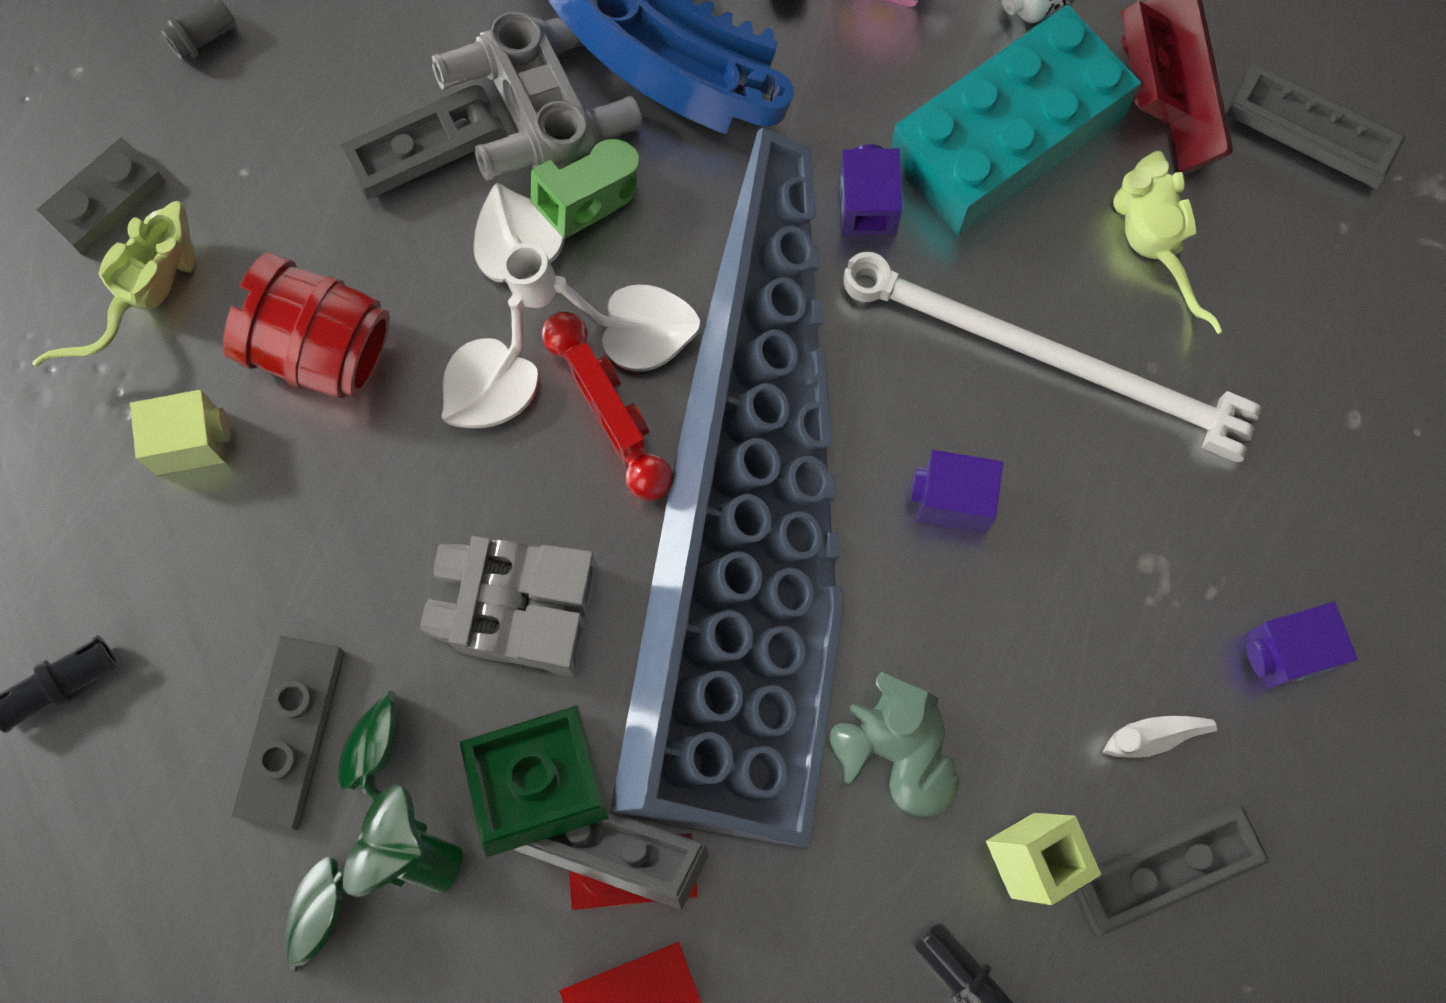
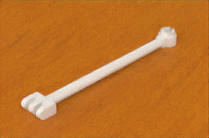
M862 252L849 260L843 281L847 293L853 299L860 302H872L877 299L888 302L891 299L1205 428L1208 431L1201 449L1231 461L1242 462L1244 460L1247 447L1242 443L1227 438V436L1239 441H1250L1255 428L1243 420L1257 421L1262 410L1259 404L1227 391L1220 397L1215 408L898 278L899 273L891 271L887 261L879 254ZM860 276H868L874 281L875 285L871 288H864L859 286L855 279Z

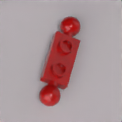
M568 311L557 312L551 315L545 321L542 328L543 343L552 354L566 358L573 378L626 468L628 467L626 484L629 491L636 498L643 501L661 499L669 492L672 485L673 473L671 467L663 458L647 452L643 437L650 434L648 426L637 406L631 403L625 407L615 391L616 388L621 386V382L614 367L605 355L596 359L587 343L588 330L586 324L578 315Z

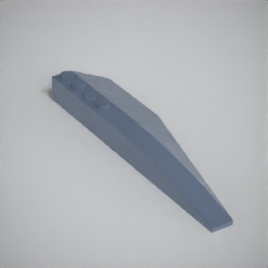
M763 127L757 132L738 198L692 380L673 469V481L665 510L610 811L667 825L797 847H809L844 606L842 586H836L834 559L840 558L839 535L832 532L830 500L836 498L835 478L834 475H829L826 447L832 444L826 351L819 350L818 327L824 324L822 300H816L814 271L820 268L818 246H814L811 239L810 221L816 217L812 150L803 144Z

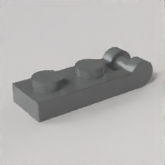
M472 85L347 141L340 146L367 200L475 151L477 145L507 137V131L499 117L491 115L489 111L491 102L483 87ZM462 118L470 120L471 124L457 129L454 123Z

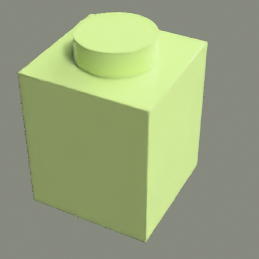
M202 390L130 402L135 458L154 475L225 463L223 443L230 441L229 421L225 410L222 407L217 408Z
M1033 813L986 841L1011 899L1054 905L1101 875L1077 817L1074 815Z

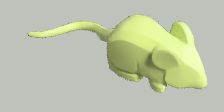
M1155 151L1143 158L1133 171L1125 175L1122 187L1113 197V207L1117 213L1125 215V233L1130 246L1144 257L1162 261L1174 275L1190 311L1196 317L1209 322L1217 334H1222V328L1217 318L1199 306L1186 270L1176 256L1185 251L1183 241L1196 234L1191 203L1189 199L1181 200L1179 193L1184 191L1182 172H1177L1173 175L1168 174L1169 163L1165 159L1163 152Z
M173 201L165 208L150 213L144 222L139 218H132L127 227L130 239L126 244L116 243L105 255L98 274L108 290L114 295V298L107 311L108 323L104 335L98 341L88 346L48 351L33 362L34 366H39L53 358L85 357L102 351L116 337L124 311L131 306L139 309L157 307L168 296L176 270L178 269L185 273L193 271L196 262L195 250L190 239V228L186 210L181 201Z

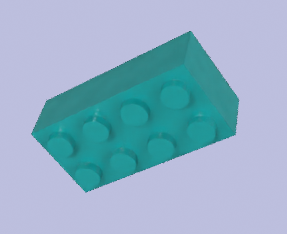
M1067 4L896 123L890 148H900L901 173L956 236L959 237L1123 119L1132 104L1141 82Z

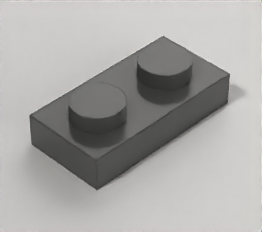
M121 137L36 211L82 255L159 188L165 180L143 156Z

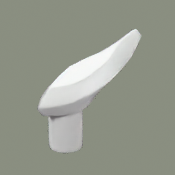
M1191 716L1147 718L1128 724L1115 732L1107 742L1102 753L1122 758L1150 757L1169 751L1189 738L1216 732L1217 726L1212 719Z

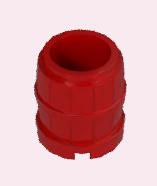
M265 252L255 260L239 286L250 291L242 309L231 305L223 336V353L225 357L248 369L259 367L268 373L286 380L289 385L299 389L307 388L337 398H344L347 395L351 397L358 396L372 377L382 354L389 330V312L381 308L380 301L345 285L343 280L332 276L324 277L299 269L295 261Z

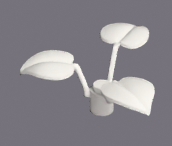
M495 183L477 221L474 236V255L480 270L493 281L507 282L513 294L508 300L512 316V344L508 350L499 340L482 338L466 343L454 353L444 372L442 382L443 410L441 416L446 423L452 426L486 428L511 420L528 407L538 389L539 372L532 362L518 357L523 349L522 310L525 307H544L552 301L556 293L564 295L595 324L607 327L602 337V345L606 355L617 366L630 371H649L669 362L700 332L701 321L692 307L678 296L659 287L642 284L626 286L615 291L608 303L609 316L599 313L568 285L565 277L555 275L551 263L561 252L565 239L531 203V198L520 195L502 184Z

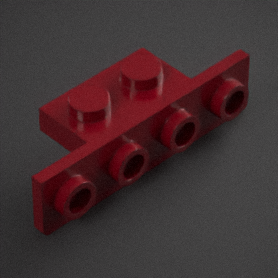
M1145 0L1146 4L1138 1L1120 11L1125 32L1122 35V46L1127 57L1130 59L1132 73L1141 82L1134 101L1143 112H1147L1170 124L1179 172L1186 176L1231 155L1233 152L1203 1Z

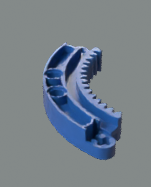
M548 0L566 26L612 72L647 97L681 116L724 134H727L733 117L759 126L769 127L779 124L786 116L794 97V87L783 73L770 68L778 41H775L773 31L770 28H766L760 35L753 34L751 21L746 20L736 27L732 25L731 12L727 11L718 17L712 14L714 3L710 0L700 5L693 3L694 0ZM738 85L744 86L741 95L736 94ZM762 93L770 95V102L762 99Z

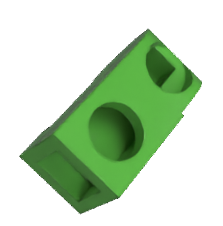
M607 139L596 144L590 155L560 170L549 160L531 170V203L561 237L566 239L615 212L633 199L637 187L639 154L627 142L618 139Z

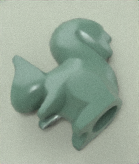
M880 672L876 678V685L881 690L882 695L875 708H866L854 703L850 706V711L862 724L856 726L849 723H839L831 729L829 735L830 744L833 752L844 767V780L848 784L853 783L859 777L873 754L894 762L889 780L891 797L899 809L913 816H937L947 810L957 797L956 791L960 778L955 774V761L951 757L941 755L945 738V726L937 706L939 698L921 688Z

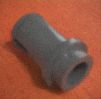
M209 0L201 7L178 20H175L173 17L167 20L169 26L161 32L172 50L181 60L188 55L194 59L199 56L197 51L199 48L221 34L237 27V24L222 0Z

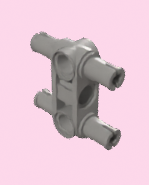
M517 11L506 12L494 20L491 30L480 33V36L476 37L475 43L442 54L432 55L433 71L442 90L486 76L490 80H494L519 131L508 137L475 147L476 160L486 181L529 166L535 168L549 160L560 170L582 159V157L590 155L593 147L600 141L641 130L642 116L632 96L589 110L581 105L556 55L583 46V44L560 18H553L543 22L540 18L536 19L525 13ZM552 136H562L567 139L558 140L552 138Z

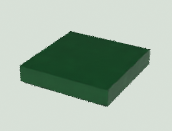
M578 705L459 742L480 844L486 858L609 819Z

